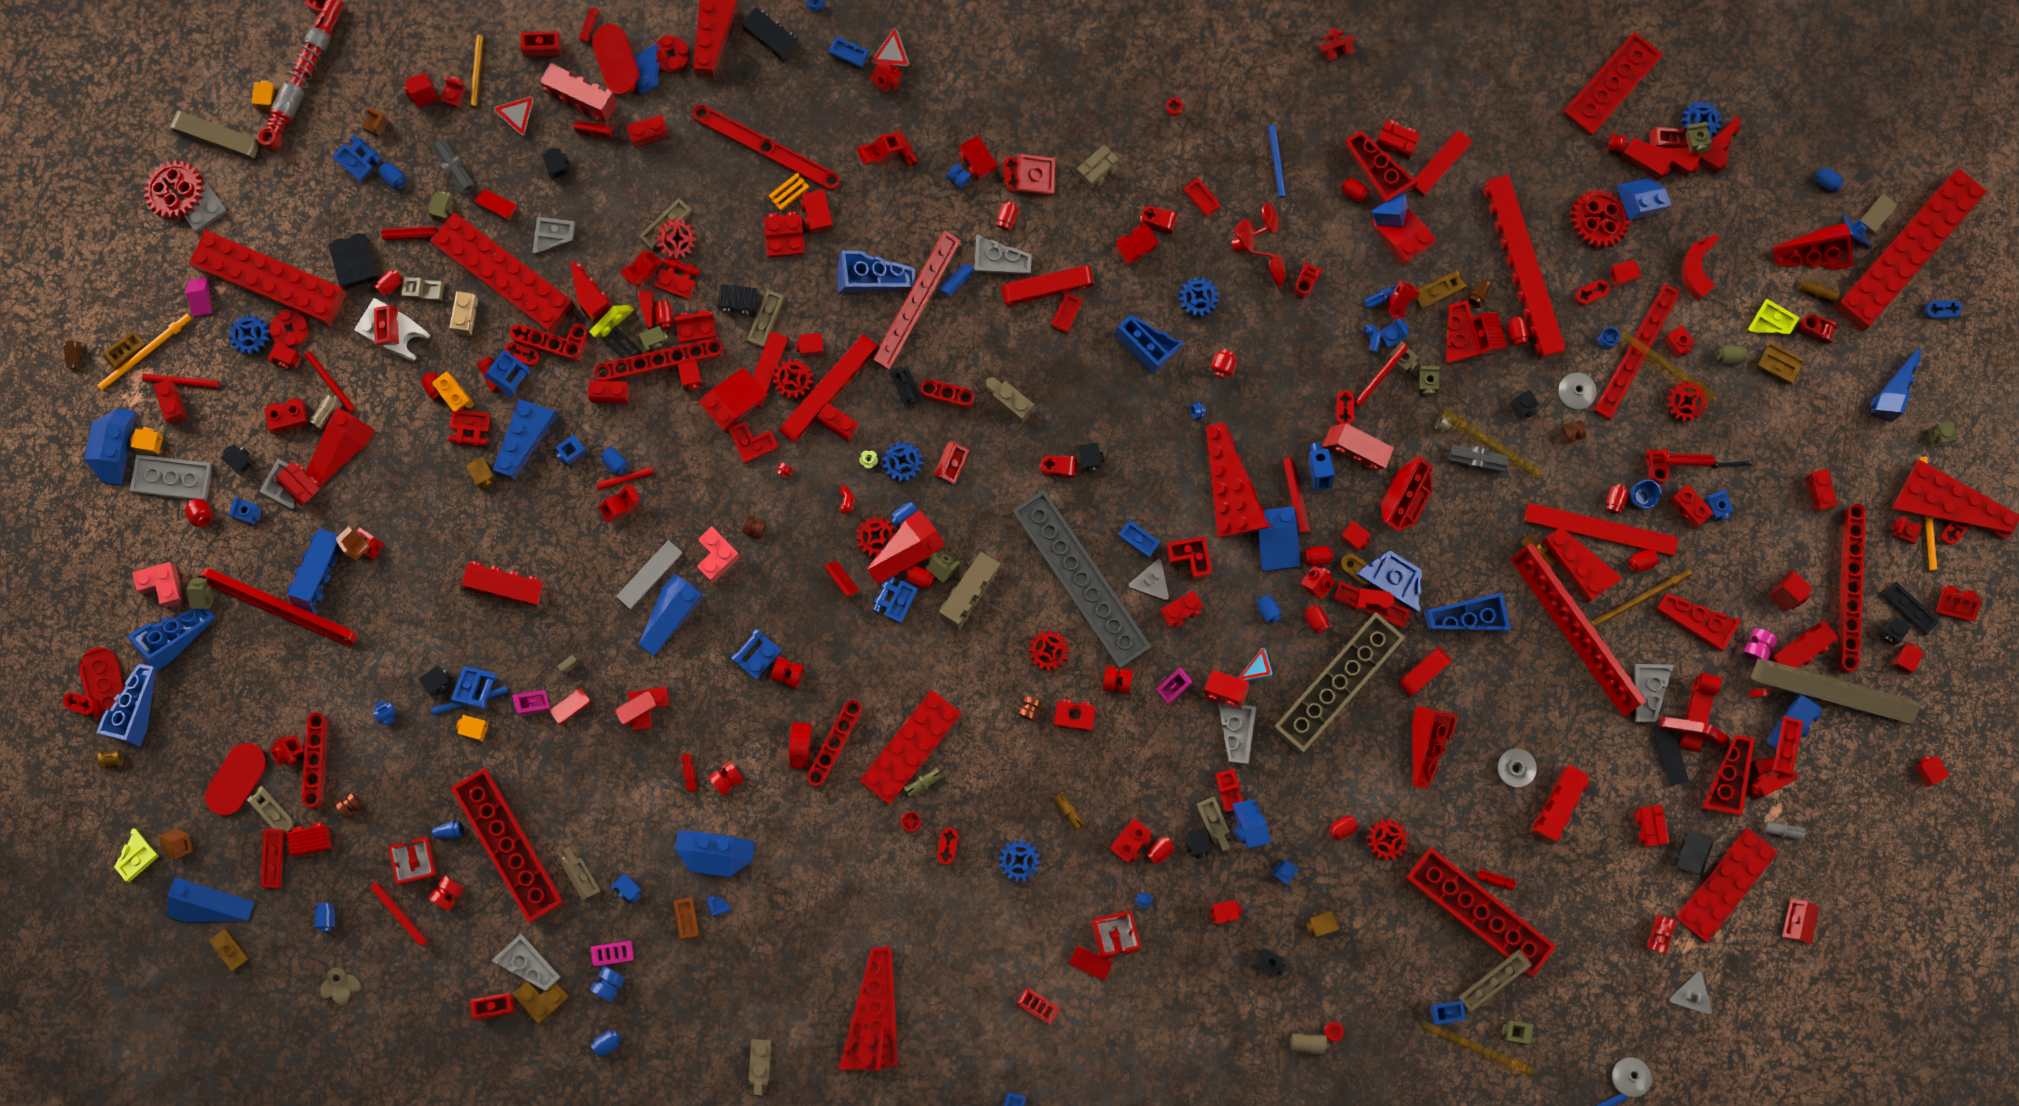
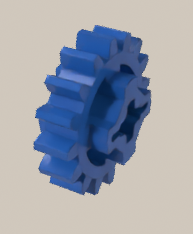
M1702 100L1698 104L1694 101L1681 114L1683 119L1680 123L1685 124L1682 130H1687L1688 125L1697 124L1700 122V119L1705 118L1701 123L1707 122L1711 139L1722 127L1719 125L1722 119L1718 118L1721 113L1715 112L1716 106L1711 108L1710 102L1704 105Z
M1195 277L1194 282L1188 279V285L1182 284L1181 288L1183 290H1179L1178 294L1182 297L1178 299V302L1183 303L1181 309L1186 308L1187 315L1192 312L1193 318H1195L1196 314L1203 318V313L1209 316L1210 310L1215 311V305L1219 302L1216 299L1219 297V292H1214L1217 286L1211 287V280L1206 283L1205 277H1202L1201 281H1198V278ZM1208 291H1209V293H1210V295H1211V300H1210L1209 297H1207V292H1208ZM1186 294L1191 300L1190 303L1187 302ZM1199 295L1202 296V299H1201V298H1199L1198 300L1195 299L1196 296H1197V297H1198Z
M245 314L244 319L238 316V322L232 321L235 326L228 328L232 332L227 335L229 339H232L229 343L235 346L234 349L237 352L241 350L243 355L247 351L251 356L253 351L260 353L259 348L265 349L264 343L270 342L266 337L271 335L269 330H266L269 326L264 323L262 318L258 319L255 314H253L252 318ZM244 331L252 334L254 338H252L251 336H247V334Z
M897 441L896 447L889 445L890 451H884L887 457L882 458V462L887 464L883 465V469H888L886 475L892 474L893 481L899 478V482L902 483L903 479L906 478V481L910 482L909 477L912 476L916 479L915 473H921L919 466H923V462L919 460L923 458V455L918 454L919 448L913 449V443L907 446L906 441L903 442V445H900ZM911 454L915 457V463L910 460ZM906 459L907 464L903 463L900 465L899 460ZM890 460L895 463L894 470L890 466Z
M1023 839L1020 840L1019 844L1013 840L1012 846L1008 843L1005 844L1007 850L1001 849L1000 852L1004 855L998 857V860L1003 861L999 868L1005 869L1002 874L1008 873L1009 880L1012 877H1016V882L1019 881V878H1022L1025 882L1026 876L1033 878L1032 871L1038 872L1035 865H1040L1041 863L1036 860V858L1040 857V854L1034 853L1037 849L1036 847L1030 848L1031 842L1025 845L1023 844ZM1015 848H1024L1026 851L1017 852ZM1008 853L1012 857L1011 863H1009V865L1006 864V858ZM1032 856L1033 863L1031 868H1029L1027 859ZM1015 857H1024L1023 865H1014V863L1016 862ZM1015 869H1020L1024 873L1017 874L1012 871H1014Z

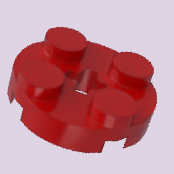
M665 35L656 42L660 47V51H657L659 70L665 73L681 71L687 66L690 54L684 40L676 36ZM674 51L676 56H671L670 59L667 58V52Z
M284 309L272 319L269 332L276 343L289 348L300 346L309 335L308 322L299 312ZM293 325L294 331L285 333L286 326Z

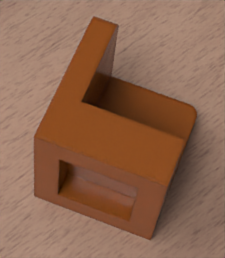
M368 106L366 110L369 115L362 128L380 137L388 120L384 113Z
M350 526L336 538L343 552L356 561L370 548L362 534Z
M177 828L159 836L163 853L174 859H178L193 851L189 834Z

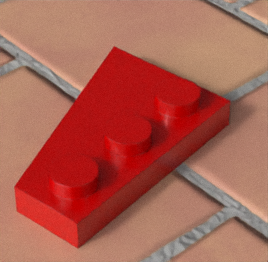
M1468 300L1448 306L1445 364L1482 355L1472 326V314Z

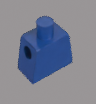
M1319 442L1310 445L1311 452H1309L1308 457L1313 491L1331 489L1335 473L1329 450L1322 449V445Z

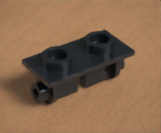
M902 366L897 367L895 372L890 373L904 407L922 401L908 366L905 368Z

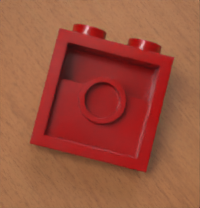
M791 211L787 212L786 216L770 213L768 217H764L768 258L805 255L801 214Z
M1796 771L1793 772L1792 777L1780 774L1776 776L1775 773L1768 775V773L1754 778L1752 780L1753 784L1747 787V791L1751 797L1757 800L1799 779Z

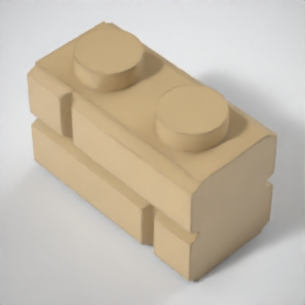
M456 292L450 329L454 334L472 336L476 316L475 308L478 305V298L475 294Z

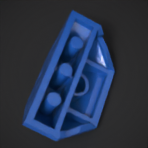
M115 409L92 422L84 460L102 483L122 486L136 411Z
M678 830L675 851L690 872L731 877L753 861L756 842L730 836Z

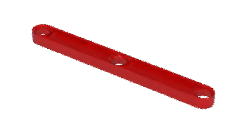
M701 104L693 108V118L697 123L794 173H798L800 176L829 191H834L840 186V178L835 172ZM704 110L706 111V116L698 118L696 112ZM765 143L771 145V150L768 152L761 150V146ZM830 177H834L837 180V183L833 186H829L826 183Z
M204 568L199 575V578L207 579V585L346 646H353L358 638L354 631L210 568Z

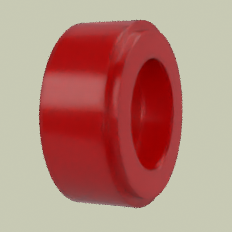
M1770 688L1750 690V695L1752 698L1770 695Z
M1330 1022L1324 1028V1036L1331 1042H1337L1343 1038L1344 1028L1338 1022Z

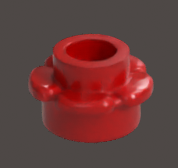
M780 462L778 466H775L778 469L776 473L784 478H787L788 475L792 476L791 473L794 469Z

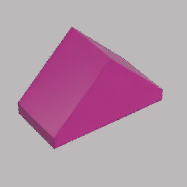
M208 277L188 280L185 293L192 316L212 314Z
M1180 667L1156 690L1169 704L1188 689L1193 682Z
M545 690L512 695L517 714L520 717L550 709Z

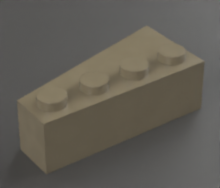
M982 551L979 555H974L970 562L971 567L968 571L965 570L959 579L961 581L957 587H953L949 594L950 597L942 604L938 611L940 619L957 630H960L1001 567V563Z

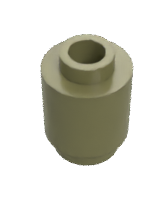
M1722 345L1721 349H1718L1717 359L1721 364L1740 365L1747 360V350L1742 348V346Z

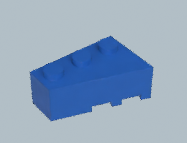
M1133 315L1127 317L1117 326L1114 334L1153 374L1181 350L1184 343L1181 340L1177 341L1171 338L1165 332L1152 328V325Z
M1796 693L1797 698L1792 705H1788L1784 716L1803 721L1800 738H1805L1811 729L1809 726L1812 721L1816 722L1821 716L1822 712L1820 710L1822 708L1808 696ZM1782 719L1778 721L1767 738V742L1776 749Z
M1252 799L1232 804L1237 828H1234L1236 839L1247 848L1271 843L1267 823L1263 815L1258 814L1260 809L1256 805V800Z

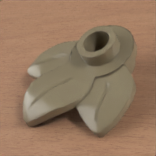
M334 967L328 971L327 980L321 985L320 991L323 999L332 996L337 1004L345 1006L349 1000L350 992L360 991L361 985L354 975L346 974L345 970L340 967ZM333 975H339L340 980H334Z

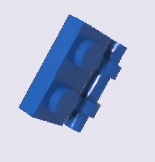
M353 135L349 139L353 145L349 147L344 143L332 158L362 182L374 169L369 162L373 160L379 164L382 158L378 155L377 151L365 145L364 140L358 139ZM359 150L366 154L363 158L357 154Z
M890 577L886 582H883L879 597L875 598V605L872 610L879 613L881 608L884 607L886 608L885 617L902 624L918 588L903 581H900L898 587L893 585L895 578ZM889 591L893 592L894 595L891 601H885Z

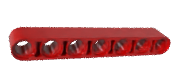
M865 334L860 336L783 423L779 432L792 443L797 442L816 421L818 414L826 403L831 404L875 354L879 346Z
M708 339L600 363L594 368V375L597 381L600 380V382L602 380L604 382L606 380L608 382L610 380L611 382L678 368L677 364L693 360L700 363L718 359L723 355L724 349L721 341L718 339ZM718 345L720 349L718 352L713 353L710 351V347ZM694 349L701 350V354L698 357L691 355ZM676 353L683 355L679 361L673 360L672 357ZM661 357L664 359V362L661 365H656L654 360ZM643 361L645 362V367L637 369L635 368L636 363ZM621 365L627 367L624 373H618L617 368ZM600 370L608 371L607 376L604 378L599 377L598 373Z

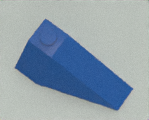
M860 250L840 251L837 269L838 293H865L912 288L916 281L914 268L896 262L892 263L878 256L873 257Z
M1918 348L1912 353L1879 395L1873 398L1870 405L1872 408L1871 415L1893 422L1904 413L1911 393L1908 389L1913 384L1915 378L1911 375L1915 373L1918 367L1922 349Z
M674 574L661 589L639 645L652 656H655L704 599L703 595L688 582Z
M190 609L181 612L180 616L171 619L168 617L162 619L163 622L151 625V623L144 625L127 637L142 660L148 666L155 667L156 671H158L185 649L215 619V616L208 609Z
M140 663L136 666L125 682V689L120 695H116L114 698L116 702L110 710L107 709L103 714L96 732L97 734L141 747L148 727L155 667Z
M175 877L168 895L167 917L183 922L249 921L255 902Z

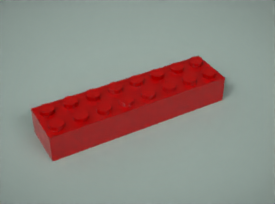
M455 212L431 239L434 248L550 334L555 332L575 307L570 298Z
M207 230L204 231L189 261V264L197 271L284 308L297 311L303 316L329 327L347 294L340 286Z
M483 768L451 787L527 922L533 924L566 904L489 770Z
M1431 847L1426 850L1404 879L1503 959L1506 960L1520 949L1532 964L1530 968L1522 973L1527 978L1535 976L1557 947Z

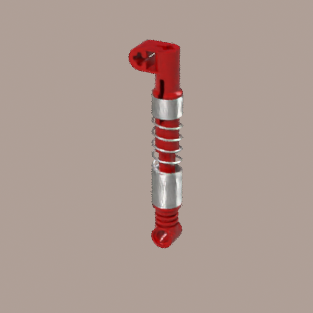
M304 0L311 12L318 15L315 23L309 27L303 39L304 46L301 45L302 50L300 54H296L298 56L296 62L292 63L294 65L292 69L294 72L288 71V73L293 75L291 80L285 79L286 83H282L277 93L278 95L270 108V118L266 126L258 132V141L268 151H276L281 146V133H284L285 125L294 118L299 108L298 106L305 95L301 88L309 87L306 80L313 78L312 72L317 70L315 65L321 61L320 55L325 53L331 41V32L345 5L341 0Z

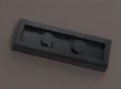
M1897 581L1882 595L1924 635H1927L1939 622L1932 613Z
M1662 728L1653 730L1669 787L1688 782L1689 778L1675 732Z

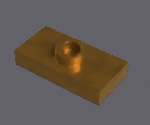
M1531 533L1521 541L1525 547L1533 543L1550 567L1557 562L1548 552V548L1543 543H1539Z
M224 928L209 940L232 972L249 960L227 929Z

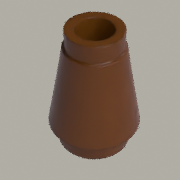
M1483 279L1468 295V303L1475 308H1481V306L1485 305L1492 284Z
M65 341L63 348L66 368L78 369L83 349L81 342Z

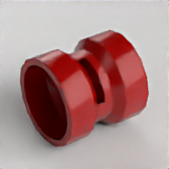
M910 811L902 816L901 824L903 829L910 833L919 830L921 821L917 813Z

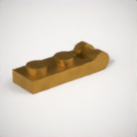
M1457 270L1418 289L1420 294L1416 301L1420 309L1422 310L1457 292L1465 290L1468 286L1461 279L1460 271ZM1454 280L1456 286L1453 287L1450 281Z

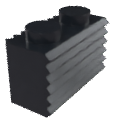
M722 283L720 284L717 307L725 314H732V311L740 312L742 316L756 314L759 290L753 287Z

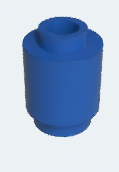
M386 162L379 168L378 173L380 177L393 190L401 189L406 184V176L394 164Z
M1828 167L1820 168L1815 175L1816 183L1830 192L1834 191L1836 193L1845 181L1841 178V175Z
M609 447L600 455L603 464L613 475H622L628 469V462L617 449Z
M911 502L905 503L891 514L893 517L891 522L898 529L905 519L918 510Z
M1266 595L1256 602L1258 605L1257 609L1266 623L1271 622V624H1274L1282 619L1281 615L1283 612L1275 599L1271 598L1270 595Z
M333 903L317 904V909H315V928H318L319 932H331V928H335V908H333Z
M609 1029L594 1039L591 1047L598 1057L602 1055L605 1057L620 1047L619 1042L622 1040L616 1030L612 1032Z

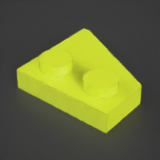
M1765 299L1747 331L1789 335L1800 317Z
M631 305L613 306L589 332L593 337H604L611 332V329L632 314L635 309Z
M135 828L132 829V836L128 844H125L122 855L114 867L128 883L159 857Z

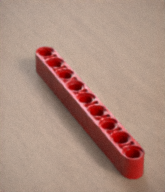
M1854 503L1848 507L1843 514L1837 668L1843 674H1849L1857 670L1860 665L1866 509L1859 503ZM1852 509L1857 511V518L1851 514ZM1851 528L1857 531V536L1851 534ZM1850 547L1856 549V555L1850 552ZM1849 565L1855 568V574L1849 571ZM1848 584L1854 586V593L1849 591ZM1848 603L1854 606L1853 612L1848 609ZM1847 622L1852 623L1853 631L1847 628ZM1846 641L1852 643V650L1847 648ZM1845 660H1849L1852 663L1851 669L1846 667Z

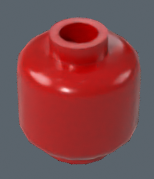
M1221 349V352H1216L1210 366L1215 372L1214 375L1225 379L1226 376H1232L1238 363V359L1235 357L1236 354Z
M192 499L184 509L190 524L195 527H205L210 524L213 518V511L204 499Z

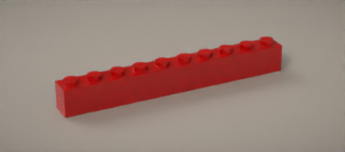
M1505 175L1487 180L1483 187V192L1490 202L1489 211L1491 215H1494L1496 232L1500 233L1501 248L1506 251V263L1509 268L1511 267L1513 273L1511 275L1512 282L1518 288L1517 297L1524 307L1523 316L1530 325L1528 330L1530 337L1534 338L1535 353L1540 356L1541 360L1562 355L1566 348L1510 176Z

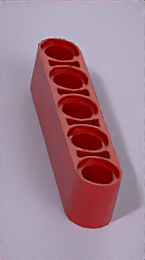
M1086 265L1006 283L1001 286L1005 305L1011 306L1090 288L1095 283L1091 267Z
M857 700L846 702L810 768L807 780L812 787L819 788L824 785L862 714V707ZM851 705H856L859 709L857 713L850 714L848 708ZM847 722L849 729L846 731L839 730L840 723ZM838 739L840 746L838 748H831V740ZM824 756L831 758V762L827 766L820 763L821 758ZM815 773L822 775V779L818 783L811 781V777Z
M318 712L311 713L306 723L301 799L302 803L311 809L321 807L324 800L329 722L326 716ZM321 717V724L315 727L314 720ZM319 736L320 743L317 746H313V739ZM314 756L319 757V762L316 765L311 764ZM317 775L318 781L316 784L311 785L310 778ZM315 794L316 802L309 804V797Z

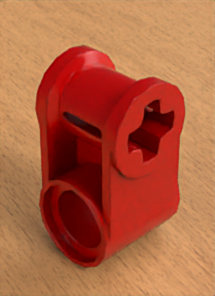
M1147 206L1142 211L1140 223L1142 226L1148 225L1150 229L1172 234L1178 215L1170 210Z
M1305 261L1294 287V294L1297 298H1308L1323 268L1314 267L1308 261ZM1299 286H1306L1308 290L1302 291L1299 289Z
M1815 314L1807 315L1798 323V329L1802 334L1826 344L1832 343V335L1838 327L1836 322ZM1806 321L1811 322L1812 328L1807 326Z
M1667 448L1658 451L1647 449L1648 479L1655 481L1661 486L1668 479L1670 473L1669 465L1664 463V456L1668 455ZM1655 472L1661 473L1663 479L1657 478Z
M1045 456L1041 461L1040 471L1046 476L1075 478L1077 458L1073 456ZM1047 462H1050L1051 469H1047Z

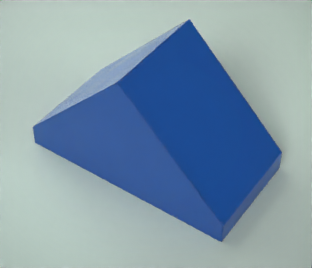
M1400 193L1372 210L1376 225L1403 226L1408 209L1405 193Z
M1463 1001L1431 1005L1434 1025L1466 1020Z

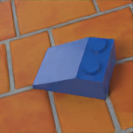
M1294 506L1264 510L1265 518L1269 521L1271 528L1256 531L1262 572L1300 567Z

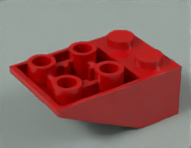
M571 260L570 264L578 303L583 313L595 326L611 309L610 306L612 304L603 291L600 292V289L597 287L598 285L592 277L588 278L580 263L576 265Z

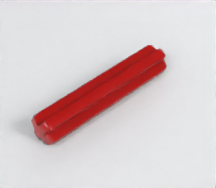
M436 226L382 229L381 235L383 240L432 238L438 232Z
M1668 454L1664 456V463L1667 465L1711 466L1715 464V457L1713 455Z

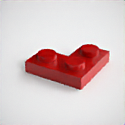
M746 421L728 429L744 464L779 448L771 430L753 438Z
M666 686L627 692L628 700L631 701L649 690L658 708L669 707ZM651 712L632 722L633 731L653 728Z

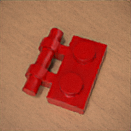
M665 257L663 264L669 266L668 271L660 269L653 285L654 288L690 300L696 285L695 281L690 280L691 275L698 277L701 270L694 268V265H685L678 262L679 260ZM675 270L685 272L684 276L674 274Z
M452 410L450 429L457 430L456 435H449L448 441L456 443V445L473 444L475 447L480 445L487 446L488 438H481V433H489L491 414L464 410L454 412ZM464 431L474 432L473 437L464 436Z

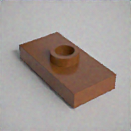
M693 897L674 900L680 940L700 936Z

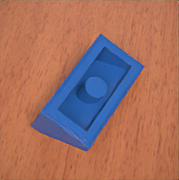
M963 264L939 287V291L947 299L950 298L974 274V267L969 264Z

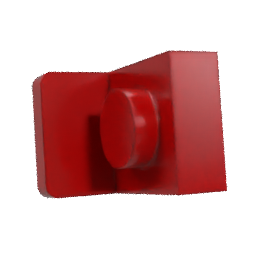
M445 77L446 85L440 102L459 108L466 87L458 77Z
M1902 516L1898 520L1896 519L1892 526V530H1894L1892 537L1916 544L1922 525L1906 520V516Z
M359 527L357 531L362 534L370 546L364 554L375 559L384 543Z

